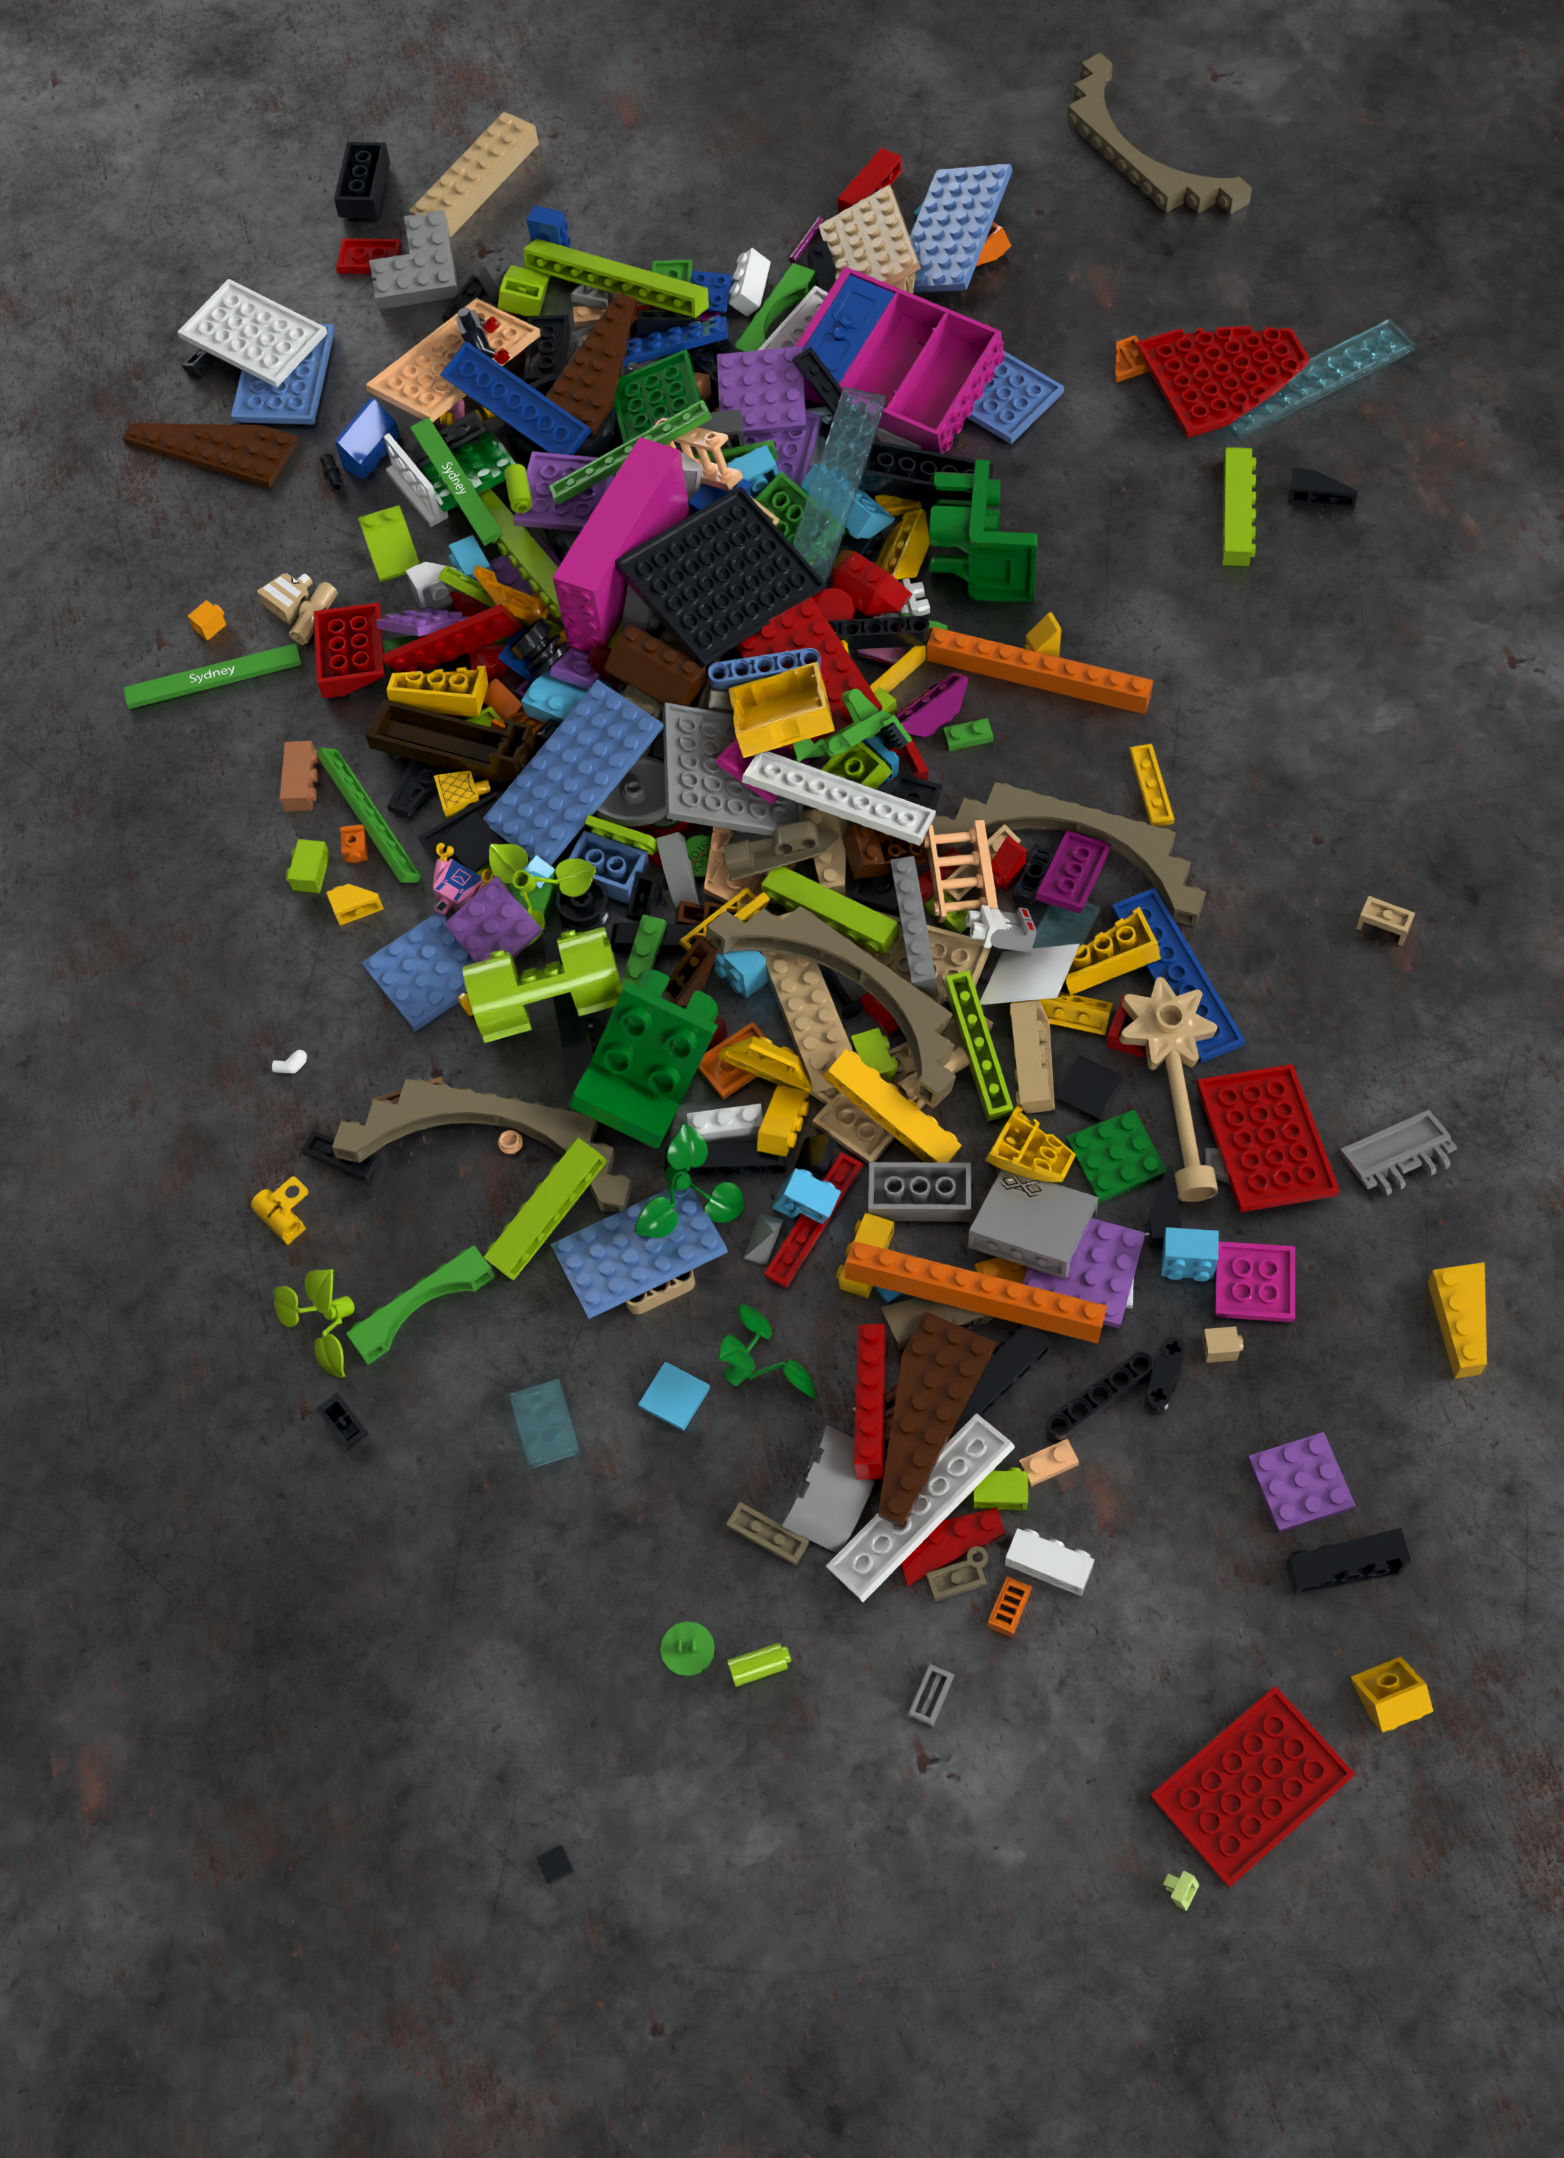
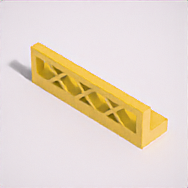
M746 887L681 938L679 944L688 952L692 946L688 941L692 938H698L699 935L705 938L707 926L725 911L735 912L734 916L738 917L745 924L763 908L766 910L770 898L764 892L757 897ZM746 896L751 902L744 908L740 907V900Z
M1059 992L1057 998L1039 999L1050 1024L1106 1035L1113 1003ZM1017 1001V1002H1012L1011 1004L1022 1003V1002H1028V1001Z

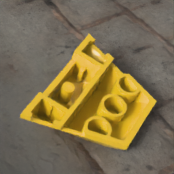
M1017 1104L985 1161L1002 1170L1029 1179L1044 1182H1062L1076 1154L1053 1134H1045L1038 1128L1040 1123L1036 1119L1030 1121L1021 1113L1023 1108Z

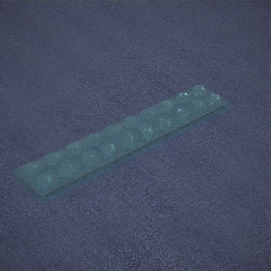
M1388 319L1311 358L1309 365L1279 392L1226 427L1239 441L1414 352L1416 345L1391 319Z
M847 387L843 388L793 542L795 549L826 584L828 583L887 401L884 395Z

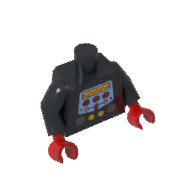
M467 307L461 308L457 312L456 321L464 342L467 341L491 359L494 358L499 364H505L510 358L509 352L501 348L496 353L495 349L491 348L486 331L492 334L499 327V325L495 324L497 319L491 316L485 321L483 318L478 317L475 310H469Z

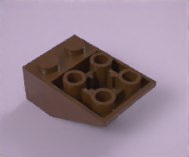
M851 823L842 836L854 879L872 878L892 873L891 860L914 856L916 865L928 861L922 843L920 846L909 843L903 839L864 827L858 823Z

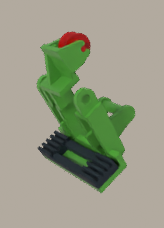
M853 689L844 692L841 696V700L853 721L852 723L824 739L820 738L812 742L809 738L786 745V747L790 749L792 760L800 762L804 758L823 756L825 759L835 756L834 754H841L865 738L869 740L875 735L881 739L887 749H901L912 739L895 715H891L884 710L879 711L860 690Z

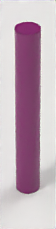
M822 217L817 218L788 259L790 263L797 262L807 248L806 245H809L817 234L819 225L825 222Z

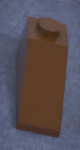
M699 935L672 972L663 992L677 1006L688 1005L695 991H702L718 951L702 935Z

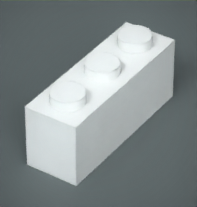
M753 248L749 249L746 253H741L738 257L737 269L733 275V285L729 291L730 298L728 303L746 317L760 308L771 263Z
M761 1104L687 1113L688 1125L701 1134L706 1144H726L758 1140V1131L763 1121Z
M1018 1528L1005 1558L1006 1566L1079 1596L1083 1594L1094 1564V1559L1090 1558V1554L1083 1550H1070L1065 1548V1545L1058 1540L1050 1539L1048 1541L1040 1538L1039 1534L1031 1529H1024L1023 1531Z

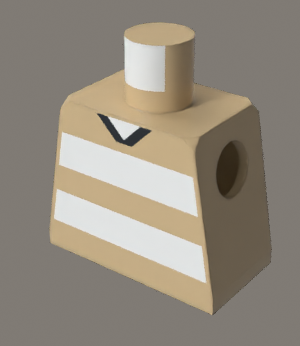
M284 573L257 590V593L264 607L291 626L299 617L302 603L311 599L307 588L313 582L305 573L297 580Z

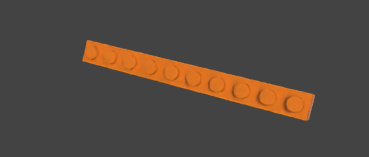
M933 627L927 643V661L1108 706L1145 714L1151 698L1153 680L936 627Z
M856 1241L852 1242L846 1260L845 1278L1097 1344L1099 1342L1107 1310L1106 1305Z

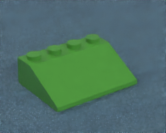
M782 471L755 499L780 519L777 528L808 564L831 550L847 533L832 515Z

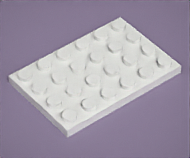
M230 279L178 331L179 338L275 387H278L327 334L326 327Z

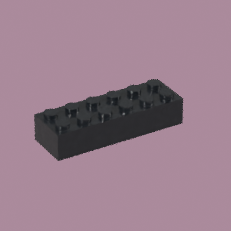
M866 439L861 455L857 490L929 504H936V501L939 499L972 501V491L935 489L934 475L935 472L974 474L976 460ZM990 463L989 479H993V463Z

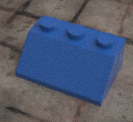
M373 398L367 401L335 440L343 469L363 479L374 470L376 464L388 451L383 436L390 434L396 442L400 436L396 421Z

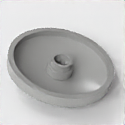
M640 757L595 811V814L605 821L627 827L648 825L666 817L664 762L652 757Z

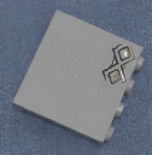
M1001 1169L969 1230L968 1248L1066 1279L1069 1273L1070 1261L1091 1217H1096L1098 1197L1051 1182L1029 1179Z

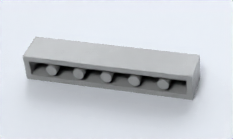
M910 856L891 860L892 874L911 983L927 995L938 993L915 858Z

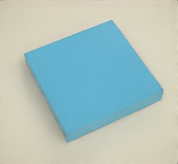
M664 1362L638 1406L684 1432L708 1393L710 1385Z

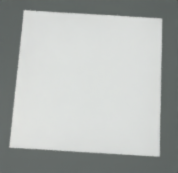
M1080 944L1034 948L1031 950V953L1023 951L1002 952L980 1000V1004L1057 998Z

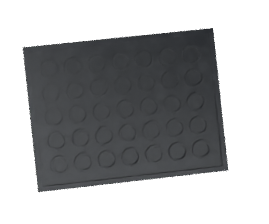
M742 486L615 560L617 572L702 669L755 636L765 625L770 624L769 620L810 597L814 598L828 587Z

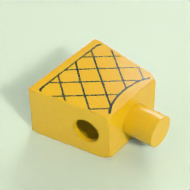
M470 771L434 776L446 820L478 802V796L491 793L488 779L474 783Z

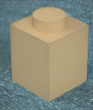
M1236 1326L1204 1329L1202 1341L1206 1363L1238 1360L1240 1351H1243L1242 1335H1237Z

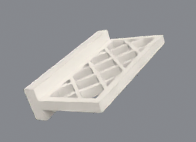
M390 434L383 436L392 466L386 468V472L395 485L430 527L449 518L448 512H443L437 503L431 483Z

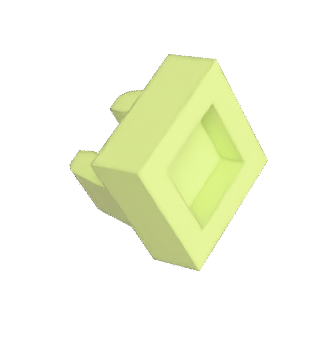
M1183 1871L1180 1879L1168 1874L1163 1883L1166 1886V1890L1172 1893L1171 1898L1176 1906L1187 1911L1199 1887L1196 1878Z

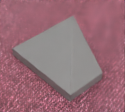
M759 1214L744 1255V1260L765 1266L769 1265L784 1223L783 1219Z

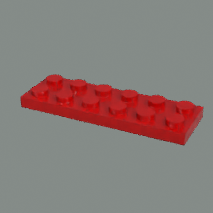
M499 604L382 654L383 660L398 673L423 672L434 669L437 665L444 662L453 661L456 657L465 653H472L484 645H491L503 637L512 636L523 629L522 623L502 604Z

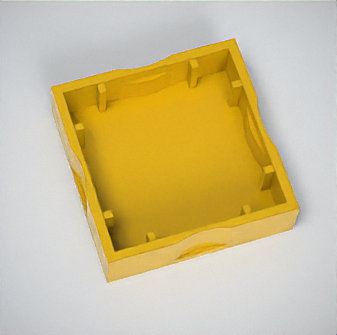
M818 662L728 688L734 712L735 734L744 758L835 731L826 688Z

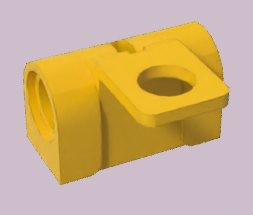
M293 1176L275 1192L269 1189L260 1191L253 1198L251 1207L255 1214L286 1245H289L306 1230L303 1222L291 1212V1209L307 1196L309 1191ZM290 1186H297L299 1188V1194L294 1198H288L285 1194Z

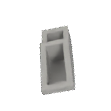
M677 832L656 838L663 870L675 908H677L680 900L699 904L692 861L688 859L685 837Z

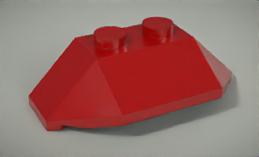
M842 550L830 566L831 588H838L847 592L853 600L854 608L865 616L899 613L912 596V593L890 573L855 551Z

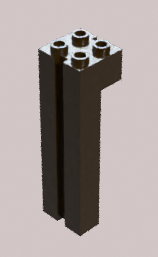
M384 699L365 735L370 749L457 772L470 771L472 776L506 785L512 784L539 751L536 747V737L533 735L531 725L505 719L506 731Z

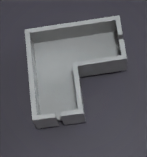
M444 210L426 213L427 217H423L422 214L404 216L410 254L369 260L374 294L379 310L455 298L458 295L459 291L450 233Z

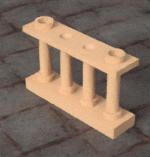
M661 418L653 427L667 419ZM696 427L666 444V446L676 448L674 442L680 443L683 453L702 465L701 484L730 491L743 478L740 470L727 467L720 447L729 439L726 434ZM690 446L696 447L700 459L694 458ZM706 450L712 451L716 464L710 462Z
M984 820L974 821L968 832L934 835L933 825H930L922 844L924 848H927L935 898V902L932 903L933 915L938 918V923L944 922L947 916L946 912L981 909L982 905H987L989 908H998ZM965 841L973 843L974 852L972 854L938 857L936 844ZM964 864L977 866L978 874L975 877L941 880L939 867ZM976 886L977 889L980 888L981 890L979 900L949 903L944 901V889Z

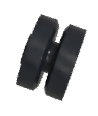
M593 879L588 890L578 897L566 896L559 889L556 895V906L564 929L569 928L570 930H575V933H582L604 926L605 929L611 921V908L605 887L598 880Z

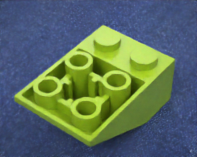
M511 265L501 284L498 309L523 316H539L551 275Z

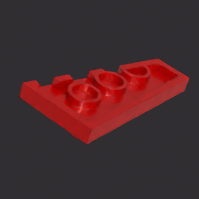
M998 1508L942 1521L901 1563L907 1588L924 1578L926 1573L960 1560L961 1557L967 1555L971 1548L977 1546L984 1547L1005 1536Z

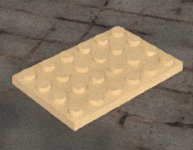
M890 185L862 199L857 204L843 210L838 215L819 225L823 241H827L837 272L835 275L836 280L846 266L892 285L921 268L894 191Z

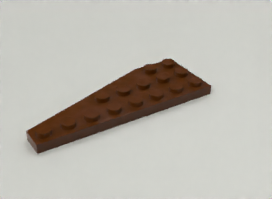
M621 293L616 294L545 396L587 425L592 430L590 435L595 434L614 406L615 393L619 385V375L622 372L627 350L626 345L630 337L631 324H633L637 307L636 298Z
M132 423L123 436L125 444L271 488L300 442L296 435L263 425Z
M927 1311L922 1316L902 1354L878 1511L880 1518L901 1528L904 1527L997 1347L996 1342Z

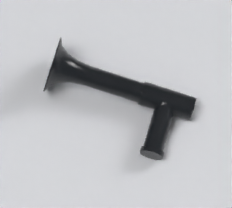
M818 963L823 978H826L828 983L831 984L843 1004L842 1018L850 1019L859 1015L864 1008L863 1002L853 1001L839 982L833 969Z

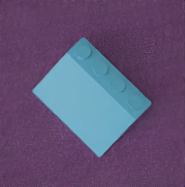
M550 669L531 684L521 703L526 715L547 724L549 719H553L561 724L589 689H582L578 685L563 682L558 678L550 676ZM605 679L601 680L602 683L621 696L626 689Z

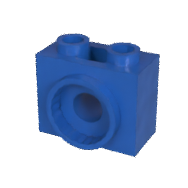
M534 205L527 218L531 242L535 239H540L569 248L571 239L568 237V223L565 220L564 212Z

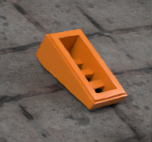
M1007 1576L987 1622V1628L1013 1638L1032 1586ZM1009 1586L1024 1591L1023 1596L1008 1591ZM1005 1596L1020 1601L1019 1606L1004 1600ZM1003 1605L1015 1610V1615L1002 1610L1001 1606ZM998 1614L1011 1619V1624L997 1619Z

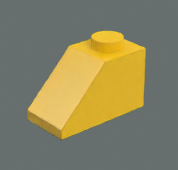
M1052 612L1048 613L1026 635V645L1023 646V649L1059 657L1061 627Z
M351 884L337 886L333 890L326 892L340 926L384 910L378 893Z

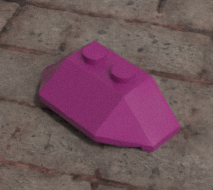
M955 672L951 673L946 679L940 680L927 688L893 715L896 716L909 734L922 737L934 734L938 727L951 721L953 716L960 712L968 682L967 676Z

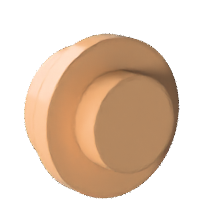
M507 1130L499 1137L498 1145L503 1153L515 1154L522 1148L523 1139L518 1132Z

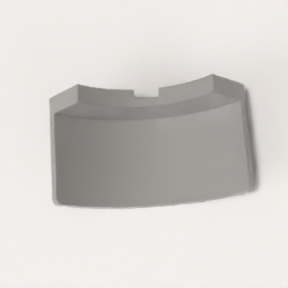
M826 1425L815 1444L807 1470L809 1472L805 1479L806 1484L800 1483L785 1512L782 1526L835 1553H839L848 1541L864 1509L875 1479L857 1480L854 1467L855 1439Z

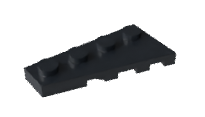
M497 791L418 836L419 842L435 865L437 859L440 858L436 853V847L441 843L440 840L474 812L483 819L501 797ZM453 855L447 857L448 861L450 859H453L454 861L458 862L456 857H454Z

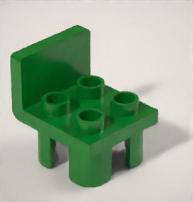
M976 459L974 474L935 472V489L972 491L973 495L972 501L939 499L936 501L935 506L931 508L929 544L937 547H958L969 555H933L929 564V572L956 574L968 582V595L974 600L1033 602L1038 536L1034 533L999 532L1000 509H990L988 506L999 507L1001 479H989L990 460Z
M646 970L637 976L634 984L626 982L592 1060L571 1097L569 1107L653 1148H659L718 1027L714 1023L718 1015V1007L709 995L701 991L693 993L686 1009L661 998L670 978L660 971Z

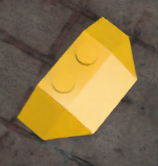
M923 509L905 513L902 517L903 521L887 537L876 562L877 566L890 573L897 581L917 576L930 545L926 513Z
M751 1037L721 1049L718 1056L719 1060L777 1085L806 1091L807 1098L812 1091L811 1083L800 1056L796 1055L795 1051L788 1047H777L772 1044L771 1040L765 1037Z

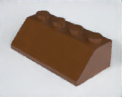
M631 623L616 639L604 667V671L662 705L666 702L687 706L706 683V667L700 668L692 658Z

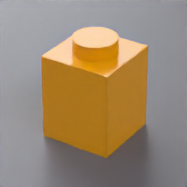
M207 600L187 616L192 629L207 641L227 625L223 617V610L218 605H212Z

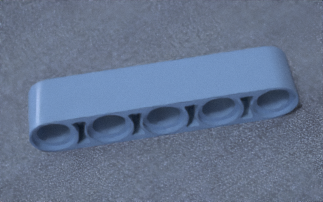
M806 648L716 662L708 669L709 683L713 689L729 690L728 688L771 677L787 670L807 665L805 663L807 660L818 662L821 670V657L816 649ZM786 663H790L793 665L789 669H785L782 667ZM762 667L770 668L767 672H761L759 669ZM741 670L747 671V674L739 676L736 673ZM717 674L724 675L722 679L714 678V676Z

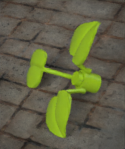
M490 844L489 861L494 876L499 877L505 884L513 883L516 888L521 890L520 894L527 905L526 910L542 930H544L545 926L544 916L540 911H531L532 906L527 896V893L535 889L536 882L560 883L559 887L563 894L569 897H578L588 890L596 873V868L588 861L571 858L557 865L555 872L558 879L541 878L523 870L528 864V856L526 851L515 844ZM541 932L532 942H530L528 945H530V944H532L533 942H535V941L540 937V935L542 934V932Z
M333 1269L313 1270L306 1274L305 1291L308 1298L313 1301L312 1307L299 1308L297 1294L287 1286L275 1288L273 1291L275 1311L283 1325L293 1327L299 1321L298 1313L317 1310L323 1313L327 1320L334 1321L322 1332V1338L315 1340V1355L318 1363L327 1373L339 1378L345 1377L342 1346L339 1340L334 1335L329 1334V1332L337 1325L342 1324V1318L353 1315L354 1304L348 1296L332 1300Z

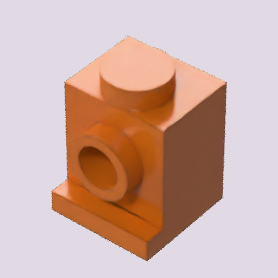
M363 824L340 827L341 853L345 863H358L368 860V836Z

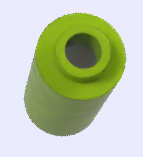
M520 464L510 465L504 471L510 506L514 512L525 513L533 506L526 469Z
M780 1642L727 1660L736 1687L788 1669L787 1663L792 1662L787 1646L781 1647Z

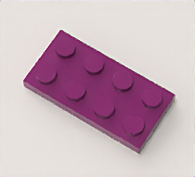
M1067 830L1037 891L1036 900L1082 914L1109 855L1112 844Z

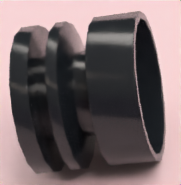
M543 617L537 619L508 650L518 661L527 656L531 658L525 667L527 670L535 664L538 665L532 673L535 678L549 671L563 657L565 650L569 646L566 640L558 646L555 645L561 638L560 634L553 636L551 639L547 637L552 626Z

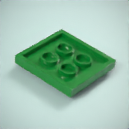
M1135 1110L1066 1136V1143L1070 1150L1076 1154L1075 1160L1093 1195L1098 1197V1204L1163 1178L1166 1172V1168Z

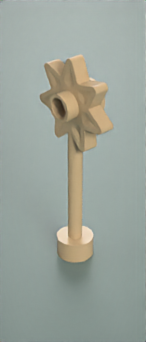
M1158 977L1154 983L1150 998L1133 994L1125 996L1122 1007L1133 1022L1123 1029L1119 1041L1122 1044L1145 1046L1147 1063L1151 1070L1157 1069L1165 1060L1185 1167L1174 1174L1178 1200L1183 1202L1203 1201L1215 1196L1218 1193L1214 1168L1200 1165L1182 1063L1188 1067L1195 1066L1199 1058L1196 1042L1212 1038L1217 1030V1025L1196 1014L1202 998L1200 990L1176 996L1163 977Z

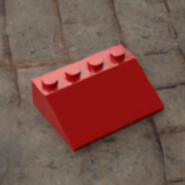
M379 602L314 611L317 684L323 699L345 696L385 676L382 655V629H377V619H381Z

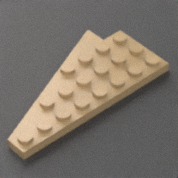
M878 912L897 921L899 936L885 956L879 953H872L865 946L858 943L854 944L863 951L868 952L883 965L888 966L894 973L906 979L912 985L901 920L899 917ZM927 925L938 993L928 996L943 1006L944 1001L949 1002L944 987L946 976L970 970L976 987L991 948H984L981 940L971 939L970 936Z
M985 1017L988 1030L990 1031L993 1027V1022ZM952 1019L949 1029L942 1036L949 1039L954 1044V1047L958 1046L964 1050L955 1019ZM908 1041L888 1050L890 1057L895 1056L898 1064V1070H895V1080L888 1083L896 1087L899 1082L916 1072L914 1057ZM835 1087L814 1094L811 1091L810 1094L826 1105L812 1120L813 1125L825 1134L834 1137L840 1145L868 1165L869 1162H875L895 1139L894 1136ZM920 1098L913 1100L919 1106V1110L926 1104Z

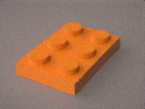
M753 1021L705 1053L697 1068L722 1100L758 1077L718 1059L720 1051L724 1047L751 1037L767 1038Z

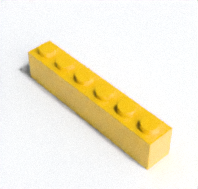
M845 1049L823 1074L822 1077L925 1163H948L962 1146L954 1134L944 1131L938 1126L936 1119L920 1111L919 1106L914 1101L902 1096L895 1085L885 1082L880 1077V1073L861 1062L860 1056L855 1052Z

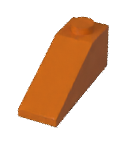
M994 222L991 225L976 266L997 260L1011 247L1003 227Z

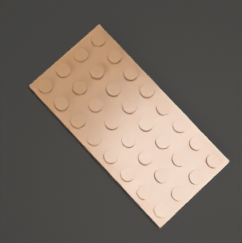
M477 298L466 306L469 310H475L478 317L483 318L485 321L491 316L497 319L495 324L499 325V327L492 334L487 331L486 334L491 348L495 349L496 353L501 348L509 352L510 358L508 361L540 337L539 328ZM454 315L366 384L367 391L422 420L429 417L432 423L464 398L466 394L447 382L440 375L464 344L456 321L458 315Z

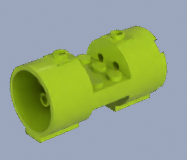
M605 926L582 933H575V930L561 933V937L557 938V943L563 964H560L559 961L546 964V968L537 971L536 968L522 971V975L519 976L511 953H504V950L490 953V957L486 958V960L462 966L467 994L484 1043L532 1030L527 1004L571 992L579 1016L614 1007L623 987L620 983V976L610 941L605 939L607 938Z

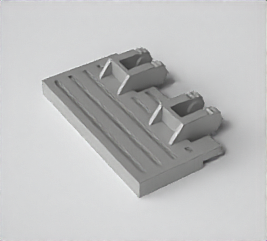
M1427 1110L1342 1148L1341 1157L1367 1190L1377 1186L1387 1196L1392 1193V1189L1385 1177H1389L1400 1190L1406 1186L1405 1180L1396 1169V1166L1402 1174L1422 1166L1427 1174L1432 1176L1436 1174L1437 1170L1430 1157H1433L1441 1168L1445 1170L1451 1165L1444 1151L1448 1154L1457 1150V1146L1451 1140V1135L1431 1111Z

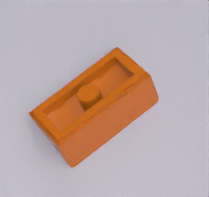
M495 678L488 686L484 703L488 707L491 706L502 721L509 719L510 714L524 712L522 703Z

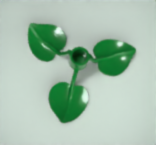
M682 1123L678 1133L672 1139L667 1149V1160L671 1166L666 1170L664 1176L665 1180L669 1183L667 1189H669L671 1203L664 1196L655 1197L650 1200L642 1209L636 1221L634 1232L638 1235L661 1238L669 1235L675 1229L678 1222V1214L673 1210L676 1205L674 1189L682 1191L690 1187L708 1199L703 1207V1211L714 1222L724 1223L731 1221L743 1212L742 1192L735 1184L731 1182L719 1183L712 1189L711 1195L691 1183L690 1175L687 1172L690 1170V1166L699 1167L705 1162L708 1148L701 1134L687 1124Z
M741 1304L738 1308L739 1317L743 1324L754 1332V1338L747 1348L739 1339L732 1335H727L722 1340L718 1360L731 1364L724 1370L726 1379L732 1385L738 1386L746 1378L753 1380L756 1376L782 1368L786 1378L813 1401L815 1399V1389L812 1378L801 1364L792 1359H788L786 1363L780 1362L753 1372L755 1370V1362L749 1352L760 1336L768 1340L772 1336V1329L768 1320L759 1311L746 1304Z

